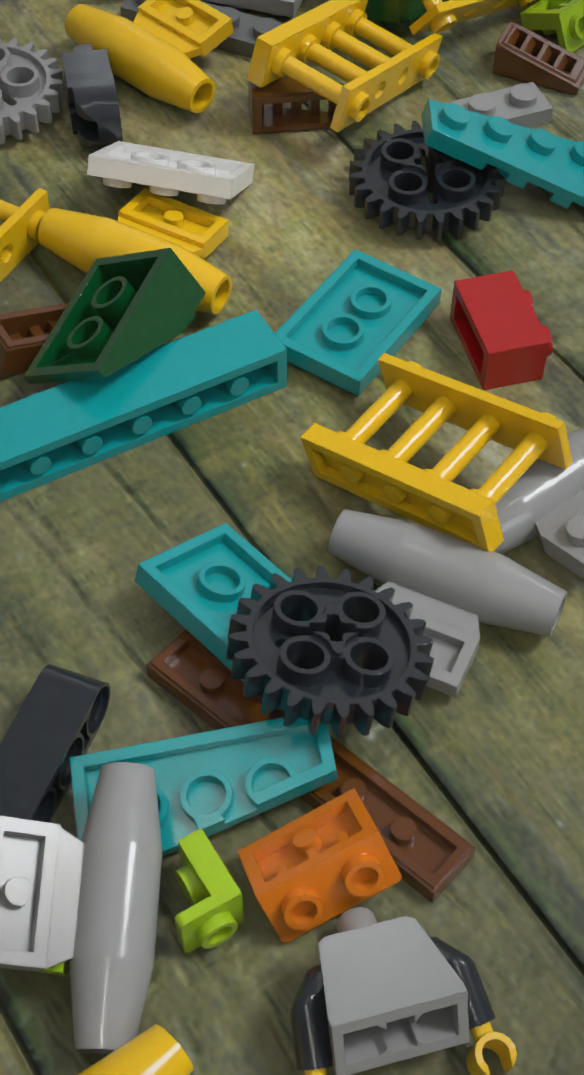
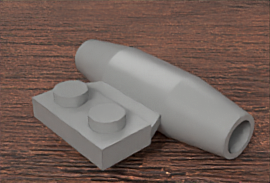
M584 427L567 434L573 462L567 470L537 459L496 504L504 541L494 552L504 554L539 536L545 554L584 579Z
M345 509L339 515L329 540V553L383 584L375 592L379 593L384 589L392 587L395 589L392 601L394 605L406 602L413 604L410 619L425 620L426 626L423 636L433 639L430 657L434 658V662L426 686L457 698L479 649L481 637L479 623L551 637L560 619L568 594L566 590L500 553L488 552L472 543L416 522Z
M113 762L101 766L81 841L61 828V824L0 816V968L38 972L69 959L74 1045L77 1052L108 1055L137 1036L152 976L158 919L162 842L155 770L143 764Z

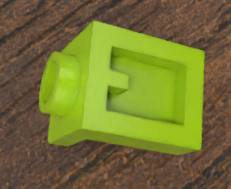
M540 0L520 13L524 28L528 30H542L545 35L557 33L559 46L571 53L584 45V0Z
M200 828L178 840L181 868L174 871L178 885L191 907L180 912L174 918L178 942L185 953H189L200 946L204 949H210L222 944L236 932L238 925L244 922L242 892L206 834Z

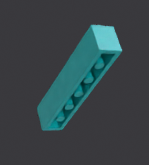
M253 310L159 346L105 378L68 381L0 407V502L287 387L286 347L259 312Z

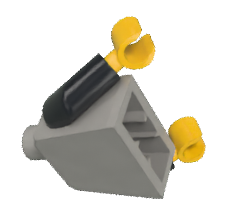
M364 907L352 908L343 913L337 920L336 930L338 933L325 936L318 943L320 964L306 971L291 1006L290 1017L298 1071L304 1070L305 1075H327L326 1068L333 1066L335 1075H351L469 1043V1029L475 1042L466 1057V1065L470 1075H490L488 1065L482 1055V1049L485 1048L491 1049L498 1055L505 1073L513 1068L517 1057L515 1044L505 1034L493 1031L490 1021L495 1019L496 1016L474 961L465 953L439 938L429 937L415 918L403 916L377 923L374 913L370 909Z

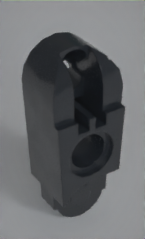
M92 44L74 45V52L61 54L73 134H78L79 143L82 148L111 145L117 141L123 142L117 92L107 49L93 50Z

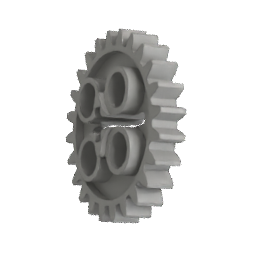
M15 37L7 44L1 43L0 38V145L4 144L5 136L10 134L16 139L22 140V130L24 129L38 133V121L51 124L53 122L51 113H60V102L65 101L63 71L58 68L57 59L49 58L47 49L35 52L33 42L20 47L18 38Z

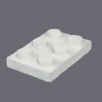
M117 141L89 155L87 175L102 177L103 184L110 187L130 188L132 183L149 185V192L156 195L177 196L179 191L197 194V200L200 202L219 205L225 204L226 199H232L252 184L255 164Z

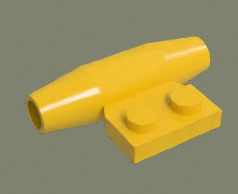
M146 0L138 6V13L133 22L125 17L86 4H78L70 10L65 20V32L77 45L92 44L93 50L107 49L112 74L154 99L193 113H201L210 106L215 96L216 85L190 58L196 56L204 58L234 33L232 18L200 0Z
M144 188L118 211V221L108 217L51 208L45 213L38 229L40 245L86 274L94 261L99 258L171 248L206 292L196 311L219 314L230 297L232 289L231 276L204 260L228 237V219L167 196L153 194Z

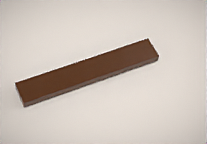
M187 629L146 664L148 677L215 730L284 717L285 711L281 708H277L267 714L260 712L263 694L245 698L242 695L244 682L241 679H232L231 670ZM330 736L338 779L299 797L313 809H316L355 788L402 875L401 879L433 904L474 858L476 847Z

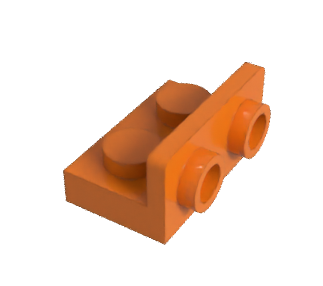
M355 788L237 851L258 902L280 940L284 943L294 940L391 887L402 878L380 832Z

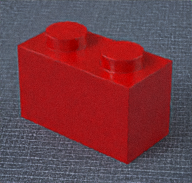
M514 271L454 281L450 320L482 390L543 379L547 356H551L553 350L551 333L546 325L540 324L534 312L531 293L527 289L523 290Z

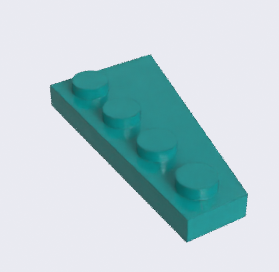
M428 99L421 113L425 145L480 170H483L487 164H490L497 168L500 174L506 178L507 182L524 189L527 182L552 192L549 201L567 209L572 202L584 207V141L575 142L552 135L544 129H531L510 123L500 116L490 117L466 110L455 103L445 104Z
M284 717L70 757L78 840H82L99 772L104 764L130 762L147 765L155 770L162 857L179 850L178 840L200 828L209 837L337 780L338 776L328 724L322 723L318 732L315 735H310L308 720L299 717L295 723L286 727L283 725Z

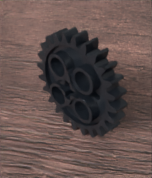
M413 121L411 130H405L399 124H394L393 134L391 135L383 130H378L377 140L365 138L363 149L354 150V161H350L349 195H354L355 208L365 207L364 218L366 220L379 216L380 229L394 224L397 226V236L403 235L410 229L414 230L416 240H421L425 231L432 232L437 240H441L444 230H449L456 237H460L462 225L476 231L478 230L479 219L489 222L492 210H499L506 178L500 174L496 167L487 164L483 170H480L425 145L423 129L417 121ZM422 156L425 158L427 168L421 165ZM427 189L429 193H432L431 204L428 201Z
M318 566L315 578H308L297 567L293 570L291 582L274 573L271 575L269 588L255 583L252 586L250 599L242 597L239 599L237 613L231 615L226 659L233 660L232 679H245L242 695L246 698L263 694L260 712L267 714L277 708H281L285 711L284 726L289 727L300 717L308 720L310 735H315L320 729L321 724L325 723L331 725L337 738L343 737L346 724H354L363 736L369 735L373 719L382 726L391 728L396 712L409 716L414 700L421 701L434 662V658L430 657L433 639L423 636L426 626L425 620L410 619L413 608L411 602L396 605L392 603L395 589L392 587L377 593L372 590L373 577L370 576L357 584L351 582V575L348 569H343L338 579L329 578L324 566Z

